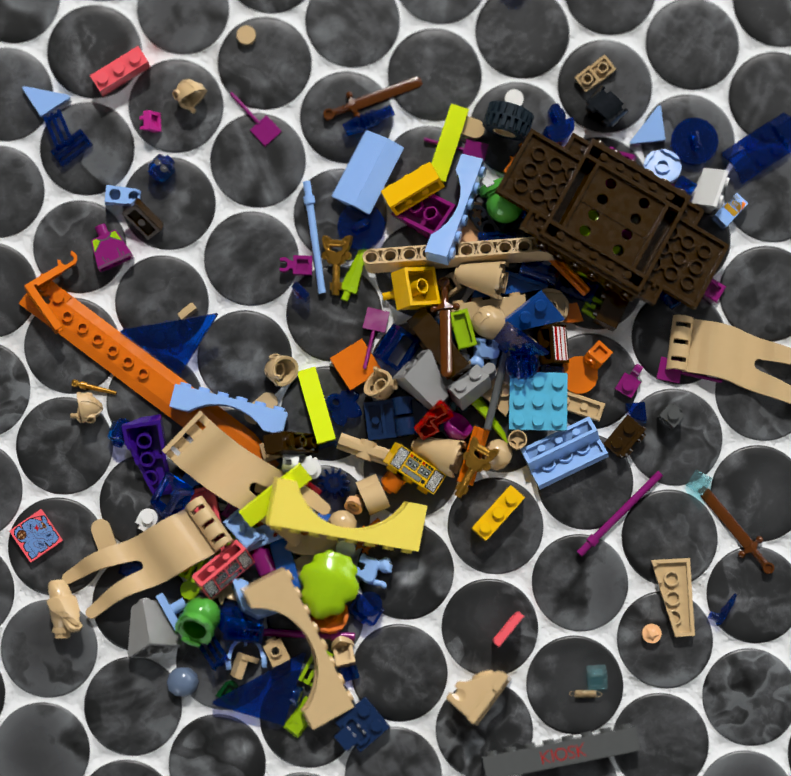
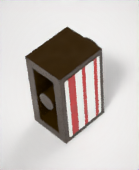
M548 324L538 326L537 336L540 365L569 363L566 325Z

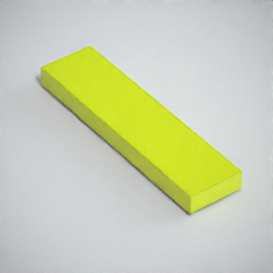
M454 104L450 105L431 163L440 179L446 182L469 109Z
M316 367L298 371L299 381L317 444L320 445L336 440Z
M300 463L281 477L297 481L299 489L312 479ZM272 485L238 511L250 527L267 515Z

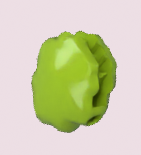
M326 550L323 553L316 554L313 562L302 567L299 576L300 583L303 586L301 591L302 598L300 599L308 606L311 616L315 619L323 620L331 615L343 613L346 602L356 598L359 590V584L355 578L358 569L353 564L351 557L334 552L333 550Z

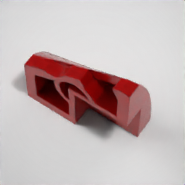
M439 400L414 426V429L421 439L425 440L440 432L438 425L454 417V414L444 401Z

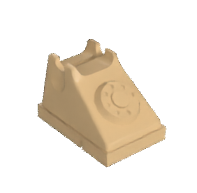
M483 671L473 675L471 680L465 682L457 681L455 684L457 692L455 694L449 692L446 699L463 713L470 722L478 726L512 678L501 671Z

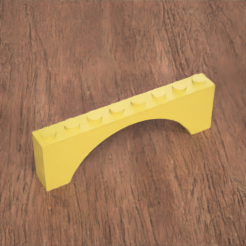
M274 477L265 523L270 525V529L281 531L282 527L289 528V532L300 534L301 531H307L308 535L313 537H319L320 534L327 535L326 539L338 541L340 537L345 538L347 543L357 544V541H362L365 546L375 547L376 544L383 545L382 549L394 551L395 547L401 548L403 553L412 554V551L419 552L427 506L404 501L392 515L374 525L360 528L340 527L328 523L311 510L301 495L297 481Z

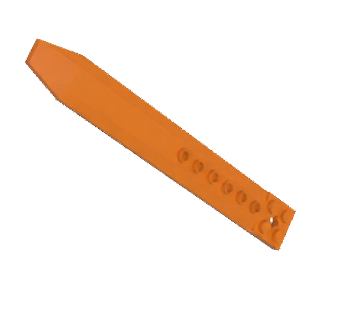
M53 281L40 290L36 289L41 297L50 296V303L47 305L62 325V331L58 334L183 428L201 411L234 441L264 460L259 445L262 442L256 434L219 406L203 407L190 413L170 408L169 405L175 384L180 385V382H187ZM26 293L19 304L50 327ZM199 420L195 422L202 430L205 429V426ZM277 460L267 462L276 468L279 465Z

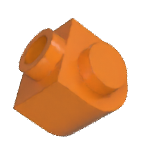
M389 470L381 478L382 488L389 494L392 492L396 494L406 481L401 479L402 476L400 474H394Z

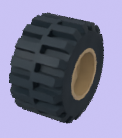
M491 101L489 102L482 125L486 130L497 136L511 140H525L531 129L534 115L526 108L514 103Z

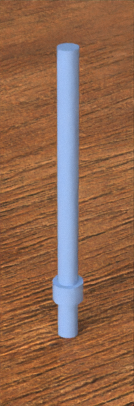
M304 181L305 196L303 200L307 208L318 294H325V282L314 211L315 197L312 195L311 182Z

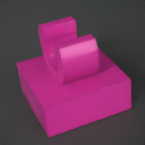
M151 110L143 111V115L139 119L143 120L144 126H140V129L154 133L161 132V113Z

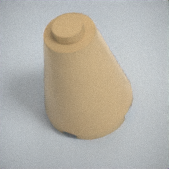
M505 261L460 264L455 269L454 278L457 279L459 284L495 299L502 300L503 297L500 295L501 293L505 294L509 272H505V267H509V264Z
M420 436L413 440L411 450H413L414 454L448 477L454 478L453 473L458 474L464 460L462 448L466 449L465 441L433 437L422 440Z

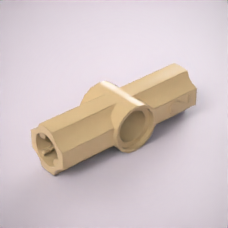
M341 433L336 449L353 454L355 457L368 462L373 461L388 466L383 460L390 449L378 446L377 443L363 438L358 439Z

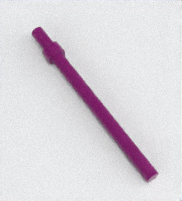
M657 471L599 530L591 534L576 552L582 557L592 546L595 547L599 543V539L663 475Z
M239 627V635L305 638L301 630ZM339 631L335 634H324L318 632L320 639H331V641H334L338 636H344L355 641V633Z

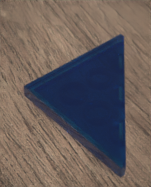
M212 313L124 328L121 330V333L181 374L218 314Z
M302 652L217 698L212 704L284 726L306 653Z

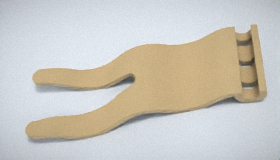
M673 315L666 369H678L682 372L717 377L749 391L791 404V385L756 369L754 365L756 360L791 365L790 347L758 338L727 324L698 320L687 315ZM677 322L687 323V327L676 325ZM674 340H684L685 344L674 343ZM672 357H681L683 360L674 361Z
M201 411L162 450L179 468L193 479L240 510L257 497L249 490L252 484L258 483L269 487L273 484L274 477L281 478L286 474L246 450L219 429ZM197 420L205 426L204 430L195 424ZM185 433L193 439L191 443L183 437ZM172 446L181 452L179 456L171 450ZM305 485L299 489L309 507L322 515H327L330 512V505L313 490ZM266 516L260 520L262 523L270 527V525L265 523ZM282 527L281 531L272 529L291 546H298L301 543V538L298 534L289 532V528Z
M199 496L189 502L185 509L158 522L136 537L103 548L85 557L65 572L62 579L67 584H72L107 567L134 561H140L143 564L141 570L111 586L86 609V616L94 619L123 598L153 588L172 579L193 565L215 555L224 545L234 540L204 497ZM200 505L204 506V508L195 513L194 510ZM211 519L215 521L207 527L204 526ZM220 534H224V537L217 542L214 540Z

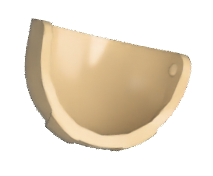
M483 306L472 317V327L481 337L488 340L495 339L502 333L505 327L504 313L497 306Z

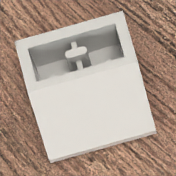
M703 168L691 202L709 214L714 209L717 210L724 197L721 195V192L727 188L730 179L727 177L728 171Z

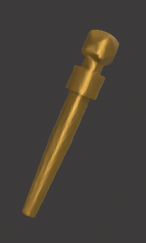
M73 379L71 382L72 387H80V389L84 390L90 389L114 395L117 393V391L87 384L84 381L79 382Z

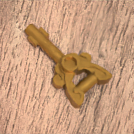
M326 235L322 237L325 252L322 253V258L333 265L332 282H330L332 295H339V291L342 290L340 265L345 264L346 260L352 258V254L348 252L353 242V236L347 235L343 239H331ZM332 247H342V250L335 252L332 251Z
M473 436L470 441L469 452L463 453V459L467 460L465 463L469 469L461 483L458 482L454 495L462 498L463 494L466 495L469 489L467 486L474 473L490 470L491 465L489 462L498 455L500 450H490L479 444L478 439ZM474 451L487 456L486 459H478Z

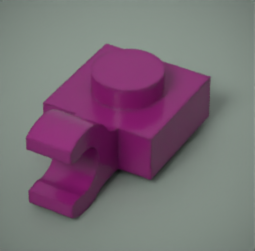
M636 364L630 375L624 372L615 390L631 399L641 383L637 380V377L643 367Z

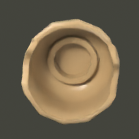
M501 439L490 441L486 448L500 450L498 455L489 462L491 465L490 469H504L512 459V448Z
M347 510L336 511L328 519V523L336 526L357 528L355 516Z

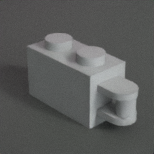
M487 363L481 368L476 364L447 387L450 398L462 411L492 388L491 381L497 376L495 365Z

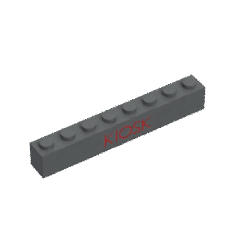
M627 723L619 725V729L615 730L607 727L600 729V733L592 734V731L582 732L580 737L573 738V735L561 737L562 740L554 742V739L543 740V744L535 745V742L523 744L524 748L516 749V746L504 748L505 752L497 753L496 750L485 752L486 756H481L485 776H515L640 751L637 730L635 726Z

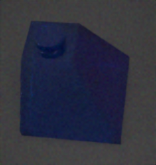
M508 321L493 339L499 344L497 348L506 354L508 351L513 355L549 354V351Z

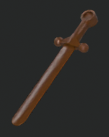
M414 77L354 100L353 93L349 91L346 93V97L349 99L348 104L335 109H325L323 118L326 121H331L335 116L351 111L354 113V118L359 120L361 118V114L358 112L359 109L419 88L422 85V80L419 77Z
M441 277L438 280L439 287L441 288V303L438 306L432 305L430 311L432 313L439 311L441 375L449 377L452 374L451 310H459L460 305L458 303L453 305L449 303L448 289L451 284L447 277Z
M703 488L700 491L702 499L744 547L743 551L738 552V556L744 558L746 553H751L762 566L764 573H772L775 569L774 565L764 559L757 549L758 543L763 542V537L758 536L753 542L712 491L708 488Z

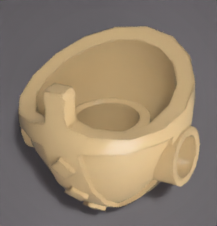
M183 79L178 84L177 89L173 90V97L175 100H178L182 108L190 110L193 114L196 112L194 107L203 99L207 90L201 83Z
M279 354L269 356L270 360L264 369L265 376L275 386L290 384L298 374L299 366L297 361L293 357L280 356Z
M375 366L373 367L374 372L369 376L364 385V393L377 400H386L394 390L398 389V382L396 379H392L389 372Z
M77 392V413H71L70 418H76L80 423H94L103 411V405L92 393Z

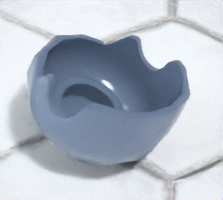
M188 667L174 669L167 678L168 690L175 696L180 697L193 694L199 683L197 674Z

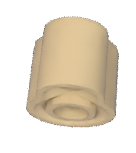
M376 474L355 482L370 516L390 507Z

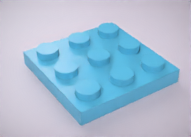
M510 372L509 430L567 431L568 373Z

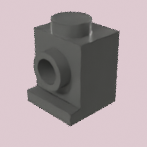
M669 403L657 418L672 430L682 420L684 414L677 405Z

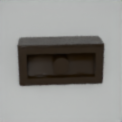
M139 198L134 200L122 213L147 240H150L159 233L164 225Z

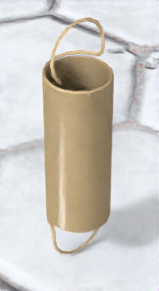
M575 690V697L596 698V690Z

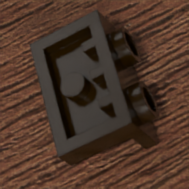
M627 415L603 445L619 459L623 458V456L627 458L634 450L632 448L633 444L636 441L640 443L646 436L644 431L647 428L642 427Z

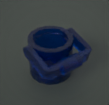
M365 592L362 595L360 593L357 594L348 612L355 616L354 618L362 624L366 623L373 627L385 609L382 608V600L377 593ZM356 602L359 612L352 609ZM377 615V617H376V619L374 620V622L370 621V620L367 618V617H373V616Z

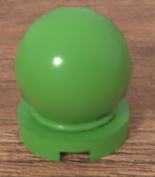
M503 177L494 180V185L488 188L486 185L479 188L480 196L487 198L486 209L493 220L499 223H511L519 218L523 209L495 194Z
M197 597L191 599L185 605L182 615L179 616L175 624V632H179L183 642L196 647L210 642L214 635V630L219 625L221 619L217 603L208 597Z

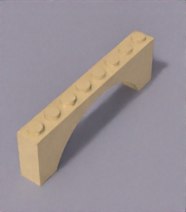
M280 567L240 590L249 607L277 611L293 621L304 634L313 656L314 677L310 694L301 708V712L308 726L314 730L353 708L352 701L354 699L350 691H346L343 686L345 684L343 676L340 673L337 674L334 668L337 666L332 656L329 657L326 652L328 649L324 639L320 640L318 636L319 628L315 622L311 621L309 617L311 612L306 604L303 605L300 599L302 594L298 587H294L292 583L294 578L291 572Z

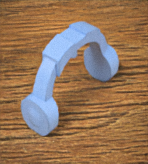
M251 636L236 638L231 644L228 654L225 656L226 670H232V653L235 646L243 641L244 646H247V641H251L259 648L262 668H267V654L263 651L257 639Z

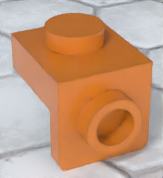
M598 340L583 358L587 365L598 370L613 352Z

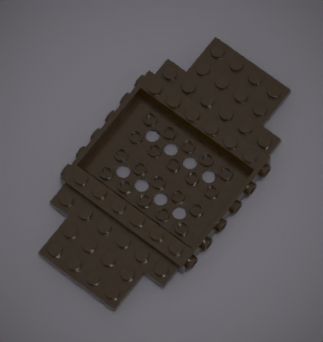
M531 128L495 191V194L528 212L519 229L535 237L532 244L538 250L551 254L555 260L568 264L572 270L580 271L589 280L602 284L606 290L616 292L625 301L633 302L636 298H639L653 307L661 292H664L695 310L730 246L697 226L705 210L690 202L691 196L684 189L673 186L667 179L656 176L650 169H644L636 161L627 159L619 151L605 146L602 141L592 138L588 142L575 133L571 135L566 146L562 147ZM606 180H613L616 184L615 188H607ZM604 195L607 198V203L604 205L598 203L597 196ZM639 200H647L649 204L648 208H641L639 206ZM589 211H596L598 219L591 220L588 216ZM633 214L638 215L640 223H632L630 216ZM586 226L590 230V234L583 236L580 233V227ZM623 230L630 231L632 235L630 240H625L622 237ZM614 246H620L623 249L621 256L614 254Z

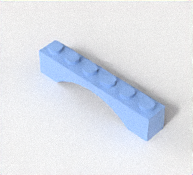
M461 154L456 167L457 180L461 187L459 203L449 221L438 231L431 234L425 249L426 260L449 265L450 260L454 259L456 254L455 246L457 243H460L462 238L461 230L468 222L467 214L474 206L473 198L475 194L479 193V182L486 174V167H484L482 158Z
M184 382L174 386L169 405L172 409L190 413L208 406L231 407L250 416L264 432L275 433L284 431L288 412H284L285 408L274 406L272 409L266 407V403L255 401V404L247 402V398L237 396L236 399L229 398V394L219 391L217 394L210 393L208 388L199 387L198 390L191 388V384Z

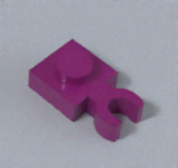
M293 255V261L282 257L280 262H286L287 267L279 268V271L286 273L289 270H293V275L312 276L313 256Z

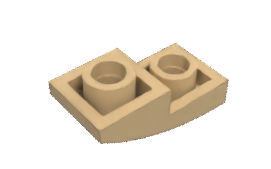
M603 55L574 78L585 92H588L617 69L607 56Z

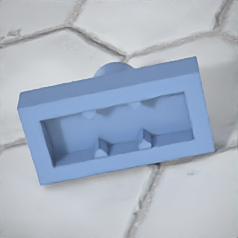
M161 593L156 598L175 630V624L178 620L176 614L183 611L186 602L182 597L169 604L164 593Z

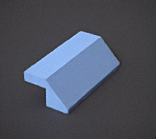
M365 130L331 197L347 206L352 205L365 214L370 215L404 147L389 138Z
M590 417L568 426L567 431H557L520 449L539 490L609 457L599 438L598 430Z

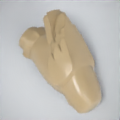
M63 579L52 580L48 584L50 598L47 600L53 623L52 633H55V638H70V633L79 632L83 627L79 620L80 609L75 595H72L68 584Z

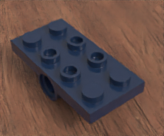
M412 396L364 402L368 440L374 441L418 435L414 426L427 414L429 409ZM444 422L438 425L440 432L445 431L443 427Z

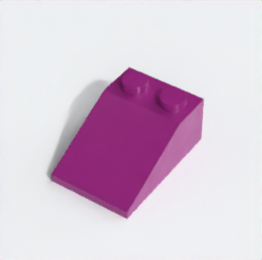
M433 194L398 216H395L393 212L391 215L429 239L431 234L438 231L449 221L457 206Z

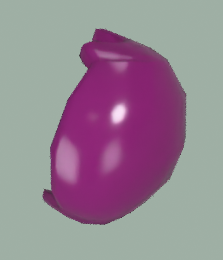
M453 412L454 417L444 422V430L451 439L463 441L470 435L473 428L464 416Z

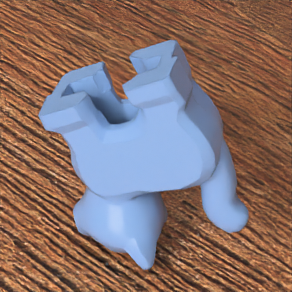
M475 337L477 345L474 346V355L468 363L471 367L478 364L482 368L484 366V359H489L490 363L496 366L500 355V338L488 340Z
M362 553L359 562L363 563L365 567L363 570H360L356 566L358 569L356 578H360L372 586H380L382 589H385L387 584L384 581L377 580L376 577L378 570L383 573H392L393 565L391 559L384 557L379 560Z

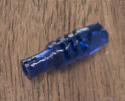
M391 104L376 111L369 110V113H364L365 115L360 114V117L355 116L342 125L346 135L350 136L364 132V129L368 130L369 127L373 128V125L378 126L380 121L395 116Z

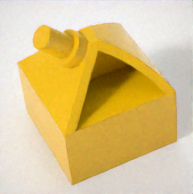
M435 266L407 267L392 272L393 289L391 292L382 293L383 300H395L397 310H416L424 307L428 309L432 305L436 306L441 303Z

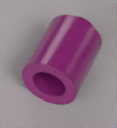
M262 546L253 550L254 554L251 557L255 562L254 565L259 577L276 570L269 548L265 549Z

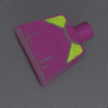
M105 223L95 227L98 237L92 239L91 242L97 266L101 273L134 258L116 230L109 232Z

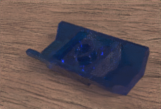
M783 112L721 152L722 156L731 163L737 172L741 184L791 153V117Z

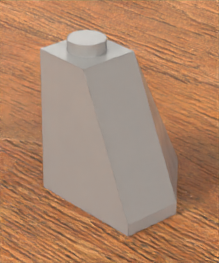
M429 349L417 354V360L413 359L411 362H407L392 378L396 379L402 389L429 410L439 400L446 403L445 399L449 396L434 356Z
M142 598L131 607L128 658L152 657L151 654L160 652L165 654L172 652L182 645L179 636L157 600Z

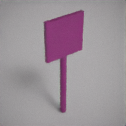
M230 92V96L257 123L250 131L264 146L268 145L282 132L267 115L259 121L233 92Z
M424 138L425 142L438 145L439 141ZM466 139L465 147L457 146L456 150L463 151L465 155L482 158L485 161L489 144Z
M367 307L363 329L372 330L363 364L364 370L367 368L375 331L385 333L390 314L388 311Z
M661 357L656 378L679 384L681 375L719 383L723 382L722 379L682 372L678 369H666V357Z

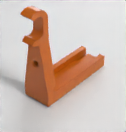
M71 251L73 261L64 265L61 263V260L57 259L58 266L24 285L26 293L55 334L62 331V325L36 289L40 290L77 264V255L73 251Z

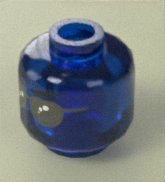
M158 154L148 163L149 170L147 172L157 182L159 180L165 182L175 173V167L173 166L175 161L168 154L166 156Z

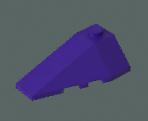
M162 414L145 416L122 424L125 445L143 474V478L153 496L171 494L173 489L168 456L162 451L166 447Z

